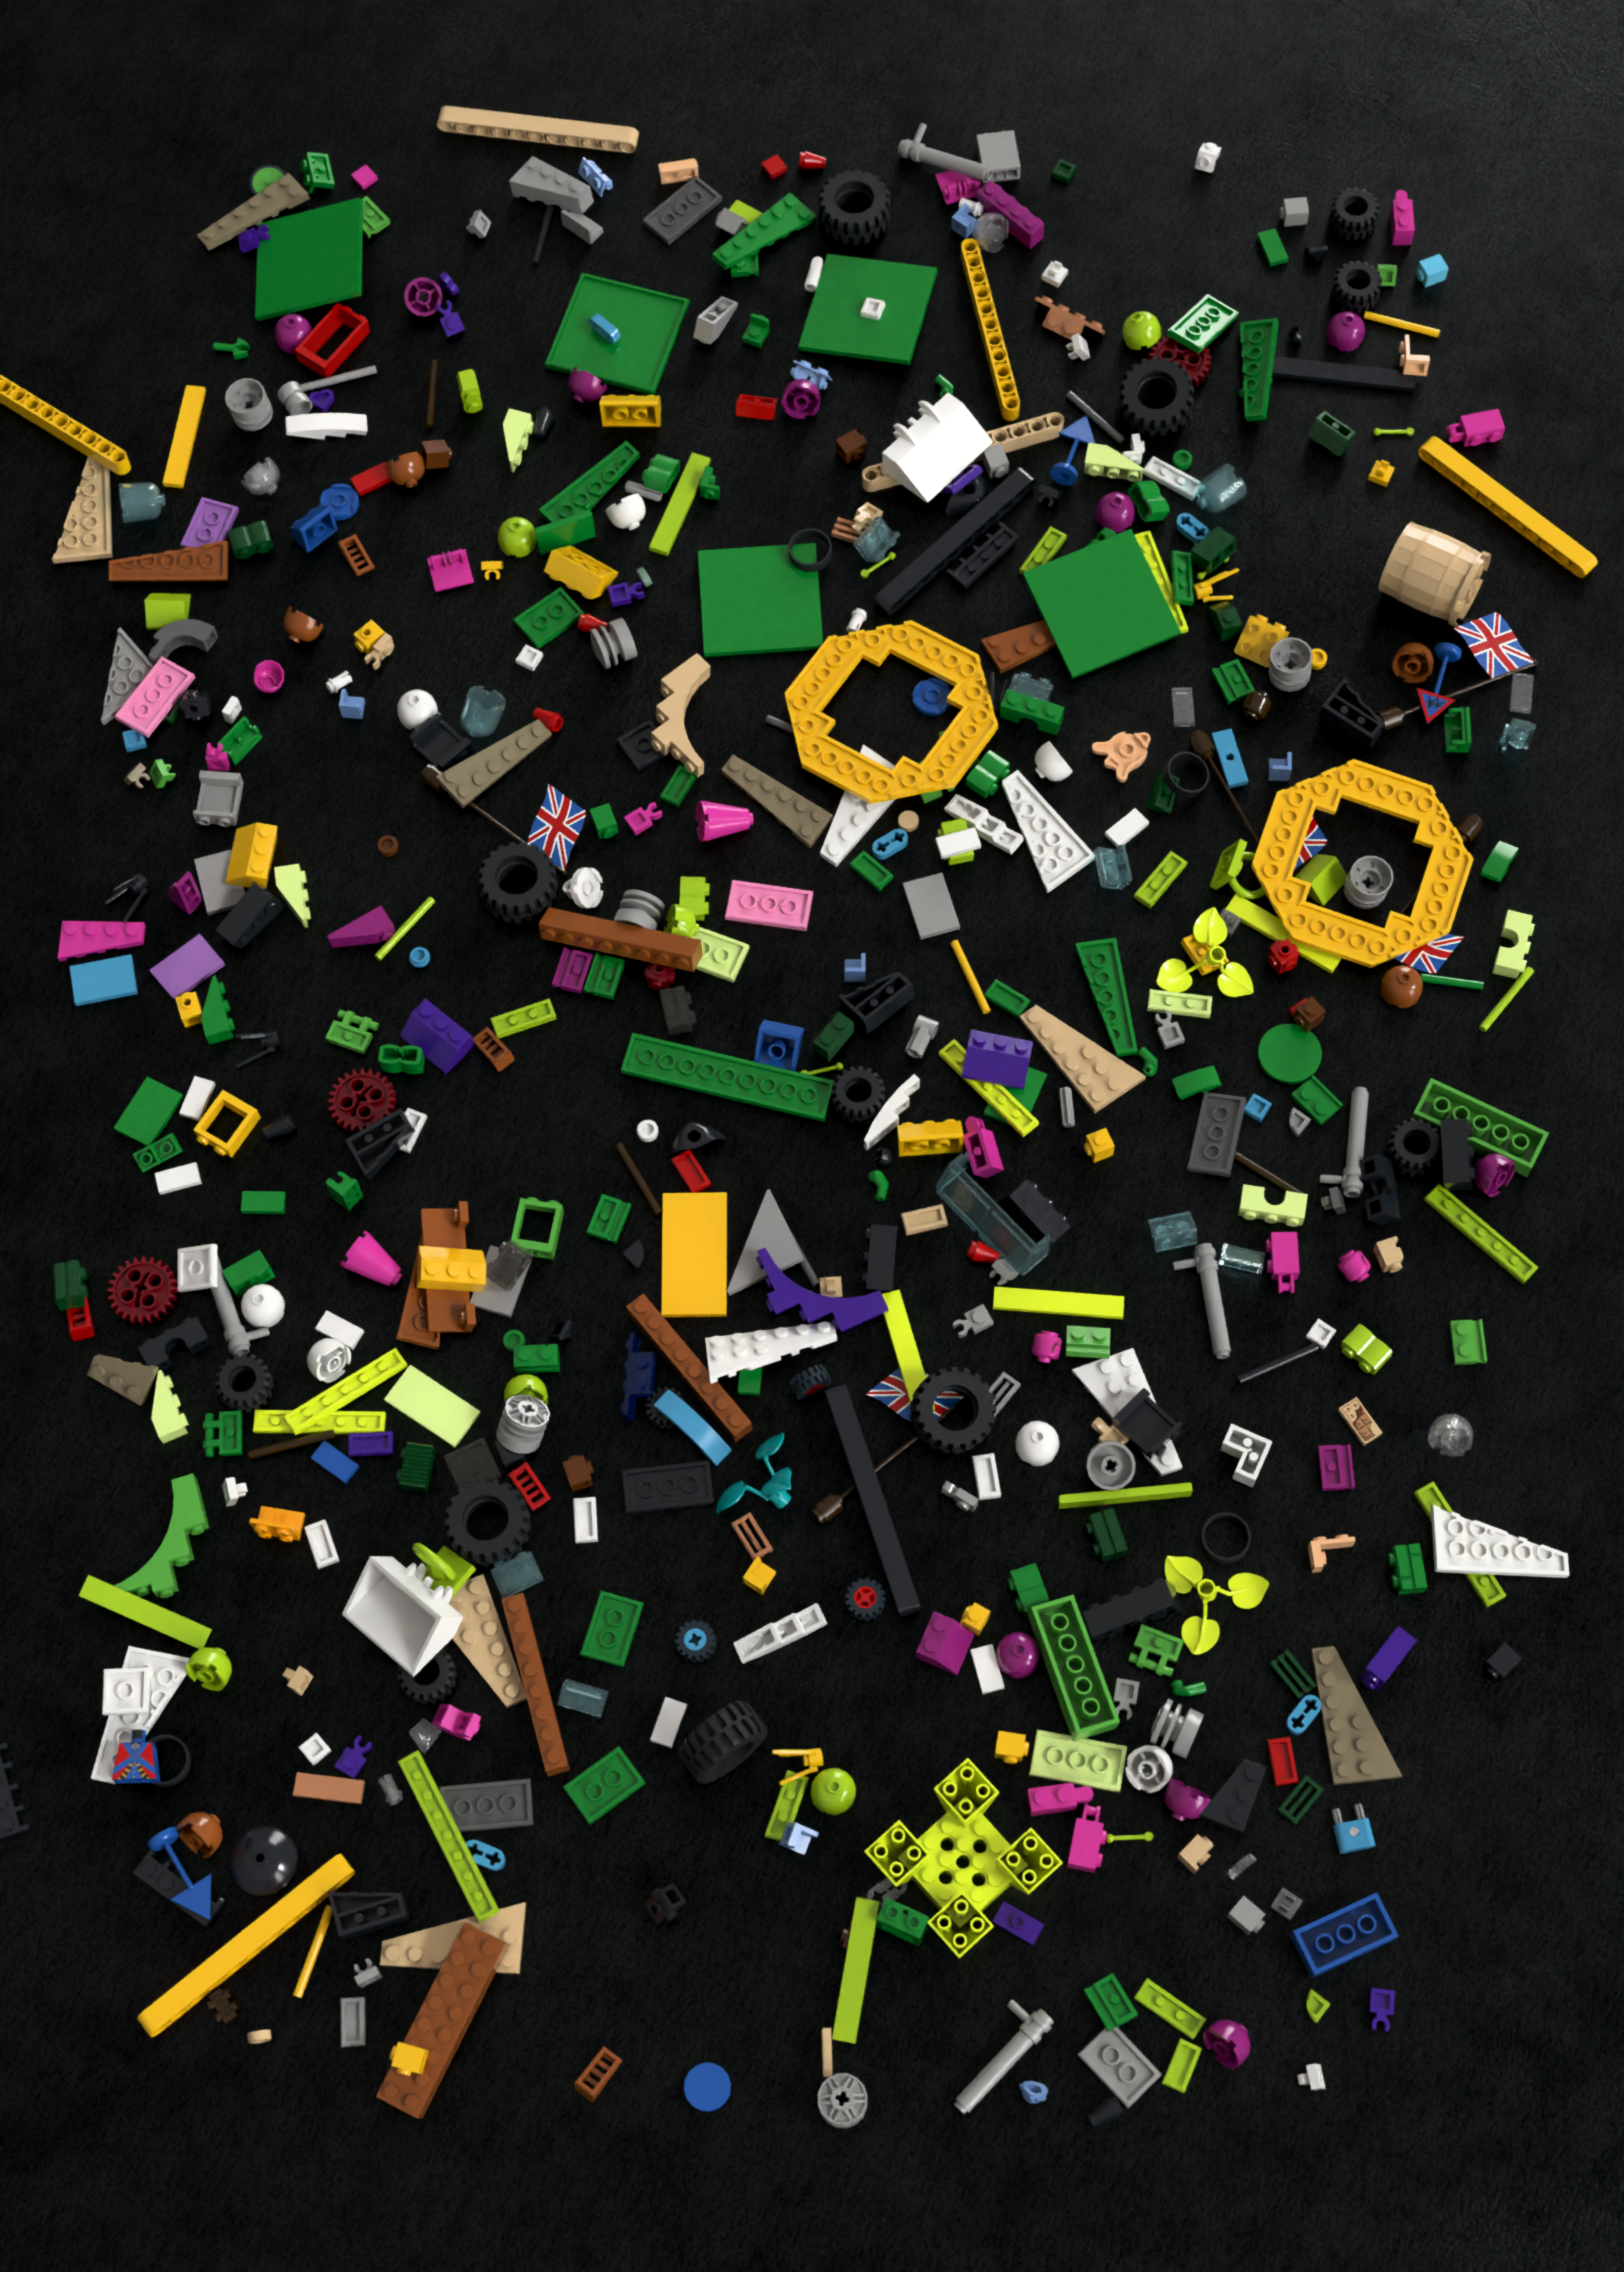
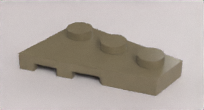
M98 1354L93 1357L87 1375L141 1406L147 1400L159 1367L153 1365L145 1366L138 1362L130 1363L119 1358Z

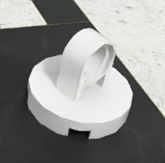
M582 867L577 869L572 879L565 882L562 888L565 894L574 900L576 905L585 909L596 907L603 896V890L600 891V883H603L602 878L594 868Z

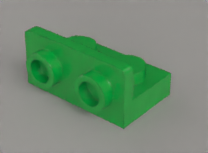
M307 152L304 160L302 159L300 163L307 192L312 194L315 187L333 189L335 183L328 154Z

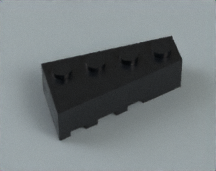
M1158 1578L1149 1582L1150 1585L1147 1587H1135L1130 1589L1127 1595L1122 1597L1121 1595H1115L1110 1597L1107 1603L1102 1605L1095 1603L1088 1606V1610L1082 1613L1091 1638L1099 1640L1126 1630V1625H1129L1130 1628L1140 1626L1146 1622L1147 1618H1157L1158 1620L1166 1617L1167 1611L1175 1609L1176 1613L1184 1611L1175 1586L1166 1579Z

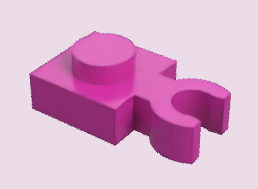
M207 743L206 762L209 771H229L227 752H222L223 746L221 743H218V748H213L211 743Z
M655 802L650 803L645 811L640 807L624 817V821L635 836L651 827L652 819L657 820L662 817L661 810L656 813L652 812V810L657 808Z

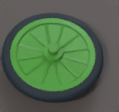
M273 165L259 167L250 177L249 185L254 196L285 176L286 173Z

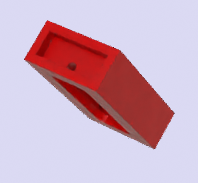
M337 303L295 349L297 361L324 378L330 377L370 333L368 320L364 316L354 313L348 306ZM342 325H346L354 330L327 361L316 355Z

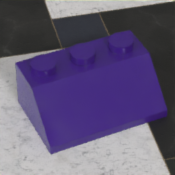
M426 998L410 1014L400 1035V1038L407 1044L422 1048L424 1057L444 1074H447L474 1046L472 1036Z
M971 1029L961 1078L1024 1090L1033 1041Z

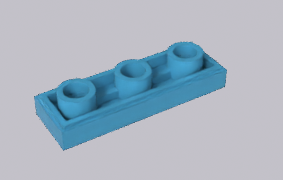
M1232 729L1212 733V741L1228 787L1233 788L1247 785L1248 778Z

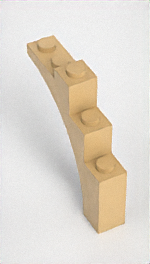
M698 653L661 679V693L666 698L656 706V719L661 726L651 732L653 748L656 751H660L664 756L671 752L672 756L676 760H680L689 773H693L697 778L704 773V762L694 751L688 740L684 727V717L691 697L699 686L710 677V665Z

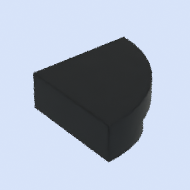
M639 1239L623 1252V1256L637 1270L643 1264L644 1249Z

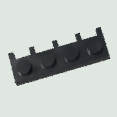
M999 521L996 524L999 530L993 536L988 532L984 535L987 541L980 548L976 545L971 547L973 554L967 560H964L962 557L957 560L960 566L954 572L949 568L945 571L946 575L964 590L1019 541V536Z
M8 1743L0 1744V1840L30 1830L29 1824L21 1826L18 1813L24 1811L25 1806H15L12 1791L19 1789V1784H9L6 1770L14 1767L13 1762L4 1764L1 1751L9 1748Z
M150 1850L133 1874L169 1900L188 1889L184 1880L169 1870L173 1865V1861L168 1859L162 1865L153 1859L157 1851ZM186 1872V1874L188 1875V1877H189V1879H190V1878H191V1874H190L189 1872ZM221 1897L216 1904L211 1901L210 1920L172 1900L170 1901L207 1927L226 1899Z

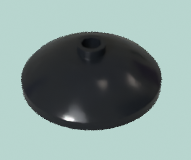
M260 1826L245 1832L237 1839L229 1856V1870L232 1879L240 1889L254 1896H270L280 1892L291 1882L298 1867V1852L292 1839L282 1830L270 1826ZM259 1855H264L265 1857L262 1862H257Z

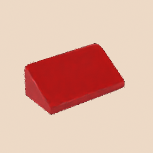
M740 394L736 402V415L773 420L777 399Z

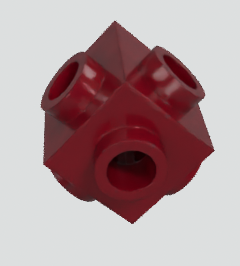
M651 963V965L646 966L644 977L647 978V985L652 989L667 991L669 985L674 983L676 972H674V967Z

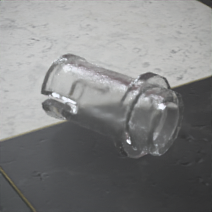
M387 1774L383 1776L385 1780L380 1778L378 1782L387 1797L385 1799L386 1802L390 1803V1805L401 1802L403 1800V1793L398 1790L392 1775Z

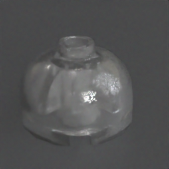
M998 213L983 214L973 226L974 240L977 241L980 248L991 253L998 252L1003 247V244H1001L1003 239L1008 237V220Z
M270 457L265 458L266 463L263 465L259 462L244 475L246 480H241L242 485L254 495H264L266 493L271 495L278 488L276 484L280 480V472Z
M1444 1414L1432 1423L1428 1434V1442L1433 1449L1435 1446L1442 1449L1440 1451L1441 1454L1462 1456L1465 1454V1451L1471 1450L1473 1429L1465 1418L1456 1414Z

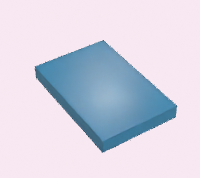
M131 954L70 966L76 1006L138 994Z

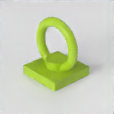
M1239 839L1222 851L1210 887L1217 890L1229 882L1231 888L1239 896L1246 899H1258L1266 894L1262 886L1256 891H1248L1242 888L1236 880V876L1243 866V860L1253 861L1255 856L1253 852H1244L1247 845L1246 841Z
M414 1543L412 1546L414 1553L427 1565L421 1581L423 1582L429 1576L433 1580L430 1589L433 1591L439 1586H442L444 1590L450 1586L453 1590V1597L476 1570L472 1564L445 1546L437 1554L421 1543Z

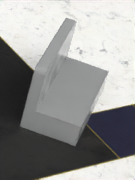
M564 209L561 211L562 225L589 244H592L603 233V228L585 215L572 211L569 213Z

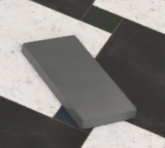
M694 176L642 219V223L666 244L670 245L722 202V196L699 177Z
M1204 1092L1188 1162V1171L1230 1177L1247 1101L1246 1097Z
M531 1779L439 1787V1791L460 1832L534 1826Z

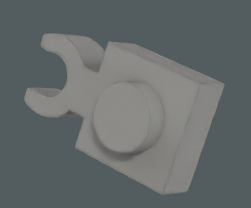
M1169 1010L1165 1012L1166 1019H1161L1158 1013L1155 1015V1022L1161 1026L1157 1028V1033L1164 1049L1182 1044L1185 1041L1178 1022L1171 1023V1013Z
M984 1304L964 1313L966 1320H956L953 1323V1328L963 1327L964 1330L958 1333V1337L963 1338L969 1330L972 1329L973 1333L976 1334L992 1326L994 1322Z
M948 1481L942 1486L941 1492L954 1498L959 1508L965 1511L969 1509L974 1512L978 1506L979 1499L961 1488L958 1489Z
M1117 1678L1113 1702L1119 1703V1706L1116 1707L1117 1715H1119L1120 1711H1125L1127 1713L1126 1720L1129 1721L1132 1716L1129 1705L1136 1706L1139 1682Z

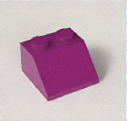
M934 1611L916 1651V1658L954 1675H958L975 1634L954 1619Z

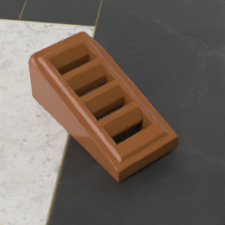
M356 534L338 542V548L357 577L375 569ZM355 545V548L347 551V548ZM359 551V554L353 557L350 556L351 554ZM363 557V560L354 563V560ZM364 563L368 565L360 570L357 568Z
M488 1027L472 1038L475 1046L498 1072L514 1061L511 1051ZM490 1037L488 1041H486L484 1044H481L484 1040Z
M603 2046L577 2079L574 2089L593 2102L619 2067L622 2059ZM602 2057L607 2059L613 2065L609 2067L607 2064L601 2061ZM598 2065L600 2068L606 2071V2074L604 2075L595 2067ZM592 2073L595 2077H597L600 2080L599 2083L596 2082L589 2075ZM586 2081L594 2089L592 2090L591 2088H589L587 2085L584 2084V2082Z

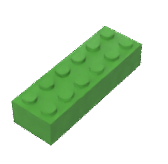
M1432 1078L1412 1115L1415 1121H1418L1420 1118L1424 1119L1423 1123L1427 1124L1428 1121L1432 1123L1431 1127H1436L1439 1130L1437 1135L1441 1134L1440 1120L1467 1118L1469 1124L1473 1126V1137H1470V1146H1474V1153L1482 1157L1492 1153L1501 1154L1513 1160L1515 1163L1512 1165L1515 1166V1172L1525 1177H1528L1549 1134L1538 1127Z
M1074 1595L1031 1607L1027 1616L1073 1742L1116 1729L1120 1720Z

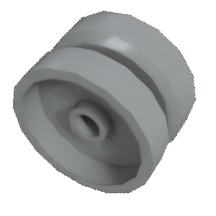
M1106 1440L1099 1442L1090 1450L1087 1456L1086 1468L1088 1475L1095 1485L1103 1489L1116 1490L1123 1488L1131 1481L1135 1474L1136 1463L1133 1454L1124 1444L1118 1441ZM1110 1460L1115 1463L1112 1469L1106 1467L1107 1462Z

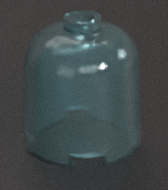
M1225 463L1198 483L1197 502L1201 508H1205L1212 513H1219L1245 497L1244 495L1247 493L1246 486L1241 477L1237 479L1233 473L1235 469L1231 465Z
M119 483L123 523L153 520L160 516L162 506H166L164 494H160L159 488L154 483Z
M473 686L469 689L460 714L461 726L469 735L473 737H487L495 731L505 709L506 699L496 690L489 692L483 690L484 686Z

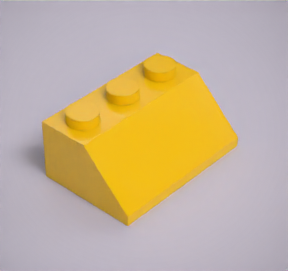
M609 395L602 396L600 399L603 427H660V396Z
M571 545L552 550L544 572L549 574L550 578L562 581L566 584V587L581 592L582 596L587 599L602 596L618 575L616 570Z
M254 823L236 829L225 884L250 888L256 882L267 888L277 841V826Z
M947 1119L936 1123L934 1121H925L922 1124L906 1122L897 1125L899 1157L963 1152L964 1136L961 1121Z
M418 1246L417 1288L482 1292L486 1285V1261L483 1250Z

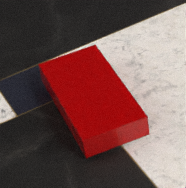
M385 462L350 478L359 496L392 481L384 467Z
M690 1149L671 1159L672 1164L691 1193H698L711 1186V1182Z
M1290 1737L1267 1740L1275 1787L1297 1784L1298 1777Z

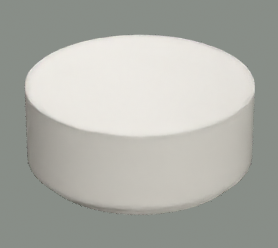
M652 1120L640 1122L637 1127L638 1137L644 1142L655 1140L658 1136L657 1124Z

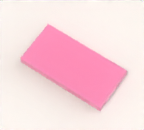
M161 656L116 713L115 719L149 738L195 679L194 674Z
M732 880L725 920L807 931L813 891Z

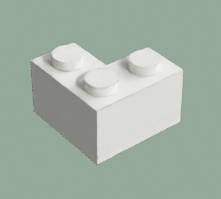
M1231 1424L1223 1441L1221 1451L1240 1459L1232 1479L1253 1488L1272 1441Z

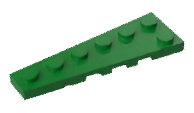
M789 193L712 253V259L726 270L745 260L748 256L759 252V249L766 245L769 247L774 244V241L781 237L783 239L789 236L790 232L798 231L816 221L817 215Z
M1277 318L1240 322L1241 354L1243 359L1242 372L1244 374L1243 390L1245 392L1244 409L1247 421L1266 419L1279 325Z
M625 441L539 509V514L549 523L587 510H592L639 459V452Z
M1116 938L1075 943L1077 955L1116 1057L1137 1054V1044Z

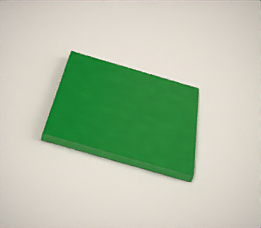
M361 198L262 222V224L258 225L259 228L261 225L266 224L269 228L267 232L271 236L267 241H259L260 246L257 247L255 318L258 321L362 296L363 200Z
M827 254L799 342V350L910 365L938 272L937 267ZM867 297L885 301V308L879 320L861 317L860 312Z
M581 273L545 362V368L570 374L574 367H578V372L581 373L583 369L600 379L602 383L655 395L690 300ZM596 313L604 317L619 331L621 338L614 344L608 342L590 326L589 319Z
M1132 529L1025 571L1022 574L1072 679L1181 635V630Z
M816 543L793 545L791 553L798 561L806 564L817 563ZM788 545L698 551L704 657L818 650L822 646L823 634L818 571L805 572L797 569L789 559Z

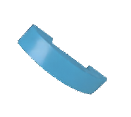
M669 1389L653 1405L686 1434L714 1465L717 1466L730 1453L731 1448L715 1430Z

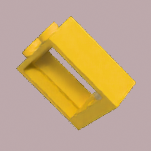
M222 1090L193 1130L197 1136V1141L205 1146L209 1144L221 1156L226 1154L232 1158L261 1117L257 1109ZM224 1106L245 1118L227 1143L206 1132Z

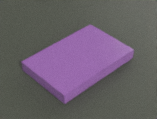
M201 497L180 544L181 549L226 541L228 532L231 530L239 512L238 507Z
M198 934L150 969V972L176 1002V997L191 991L225 966V964L205 939Z

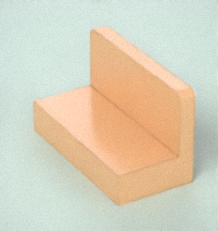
M695 159L659 164L662 184L691 180L694 176L699 177L698 165Z

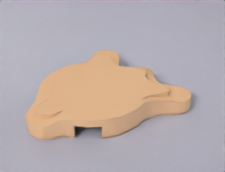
M1120 732L1109 741L1093 743L1092 752L1107 756L1108 758L1105 759L1104 766L1115 771L1116 779L1119 782H1125L1128 774L1140 767L1146 760L1147 748L1151 738L1145 732L1134 733V735Z

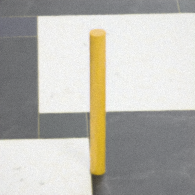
M1365 311L1364 319L1437 338L1440 333L1438 329Z
M954 940L950 943L983 1014H987L991 1011L958 940Z
M329 1905L325 1907L293 1996L302 1998L333 1915L332 1907Z

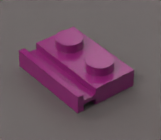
M564 947L552 986L582 994L593 961V954L574 949L569 950Z
M1351 1444L1344 1446H1318L1322 1491L1353 1490L1355 1488Z

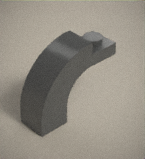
M194 619L172 622L161 628L153 636L156 646L150 649L148 656L151 663L155 665L161 656L167 659L174 649L183 645H193L208 652L218 638L216 629L208 623Z

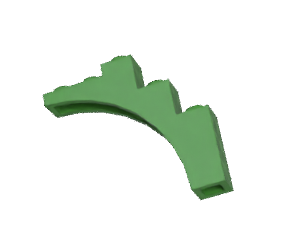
M193 1473L171 1480L174 1495L173 1514L169 1529L159 1549L137 1573L114 1586L138 1597L145 1596L152 1590L157 1597L167 1598L172 1596L173 1592L179 1591L173 1566H184L189 1561L194 1560L188 1535H199L209 1528L198 1481Z

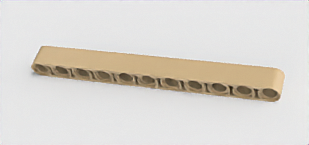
M443 106L437 122L438 128L445 132L624 153L635 151L639 132L635 128L454 106Z
M1053 412L988 431L986 433L993 441L988 447L1002 444L1004 452L1007 453L1061 436L1059 432L1063 430L1064 418L1060 413ZM983 452L971 463L982 460ZM883 463L869 466L862 472V486L867 492H875L901 484L883 471Z

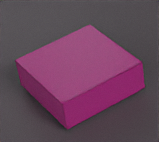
M367 165L351 174L352 179L363 190L378 180L377 175Z

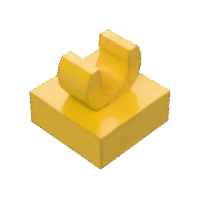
M1384 460L1381 462L1376 461L1368 480L1386 487L1395 467L1390 466L1389 462Z
M503 561L481 562V569L487 570L485 572L486 580H489L490 572H495L496 579H500L501 574L497 569H503Z

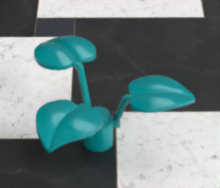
M783 1432L766 1440L758 1448L755 1455L758 1460L763 1458L772 1476L771 1480L762 1487L761 1491L745 1485L743 1481L731 1485L724 1491L718 1501L716 1508L718 1514L721 1510L738 1502L746 1490L764 1498L766 1502L771 1500L778 1509L788 1504L791 1496L785 1490L791 1489V1470L784 1468L775 1473L768 1460L769 1456L780 1448L785 1435Z

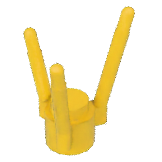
M1236 568L1228 572L1224 571L1206 581L1194 584L1193 591L1196 599H1202L1203 603L1217 600H1232L1233 596H1209V594L1213 593L1211 584L1238 572L1239 569Z
M821 1748L809 1750H772V1754H778L780 1757L802 1756L803 1765L809 1767L779 1782L780 1785L794 1781L807 1774L818 1772V1767L823 1766Z

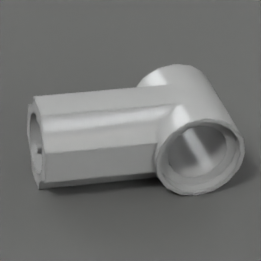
M919 1015L905 1052L914 1058H922L930 1040H933L937 1033L939 1022Z

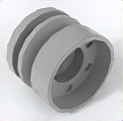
M244 378L230 385L226 391L225 401L235 423L246 431H256L265 427L272 419L273 409L260 382Z
M622 617L609 622L610 632H607L603 625L599 626L600 635L595 628L590 630L592 648L597 659L605 669L611 667L610 660L613 665H618V654L624 661L637 657L634 640Z
M1292 637L1284 638L1275 643L1270 653L1269 678L1276 688L1292 692L1298 691L1307 685L1311 676L1313 658L1310 646L1303 640Z
M1376 856L1359 858L1352 865L1343 885L1347 900L1352 905L1361 909H1371L1378 906L1384 900L1393 882V871L1390 865L1382 858Z
M635 889L627 890L624 892L623 900L620 902L621 909L616 912L613 921L657 930V922L661 919L665 905L650 893Z
M530 1395L510 1397L506 1401L496 1431L498 1441L503 1447L512 1452L531 1453L540 1446L549 1421L550 1412L544 1402Z
M1168 1698L1155 1719L1151 1729L1150 1743L1155 1745L1158 1737L1161 1736L1164 1739L1160 1748L1164 1749L1170 1740L1174 1742L1172 1753L1186 1759L1204 1714L1190 1708L1185 1717L1181 1716L1182 1704L1179 1703L1176 1711L1172 1712L1170 1708L1173 1700Z
M838 2073L830 2076L822 2083L818 2092V2107L822 2117L828 2124L836 2128H849L856 2125L864 2117L867 2110V2093L864 2085L857 2077L846 2073ZM846 2094V2099L849 2102H845L843 2106H840L836 2097Z

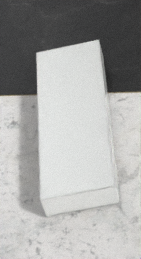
M1154 456L1143 469L1144 475L1192 501L1203 487V483Z

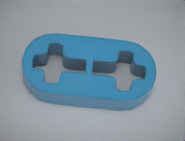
M596 313L589 319L590 326L611 344H614L621 338L617 328L600 314Z
M1182 513L1177 517V530L1195 544L1201 542L1209 532L1204 524L1189 513Z
M895 829L877 839L872 845L874 857L883 860L905 848L908 843L907 833L902 829ZM895 837L902 838V842L899 840L895 841ZM878 847L885 848V852L878 851Z
M1307 1695L1297 1705L1286 1721V1727L1290 1733L1299 1735L1307 1729L1321 1709V1702L1318 1697ZM1311 1701H1313L1315 1703L1314 1708L1316 1710L1311 1709L1306 1714L1304 1712V1710L1307 1707V1704L1305 1702L1310 1703ZM1301 1715L1304 1718L1300 1723L1302 1728H1293V1721L1291 1720L1296 1721Z
M478 1840L466 1842L468 1848H474L477 1845L478 1851L483 1853L482 1856L478 1854L473 1855L477 1865L492 1871H498L505 1865V1856L499 1849ZM498 1854V1858L501 1861L492 1866V1862L486 1856L494 1857Z

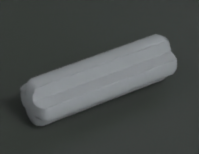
M627 481L625 485V491L628 493L639 494L642 497L655 501L662 499V492L643 487V484Z
M1063 1087L1059 1089L1062 1125L1070 1128L1075 1125L1071 1088Z

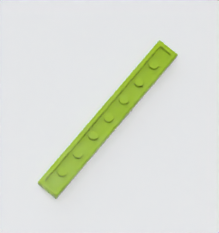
M417 1750L399 1760L398 1763L478 1923L481 1924L500 1913V1910L420 1751Z

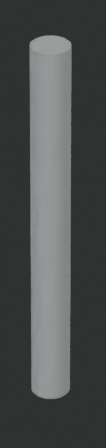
M374 365L301 384V388L305 392L375 374L377 370Z

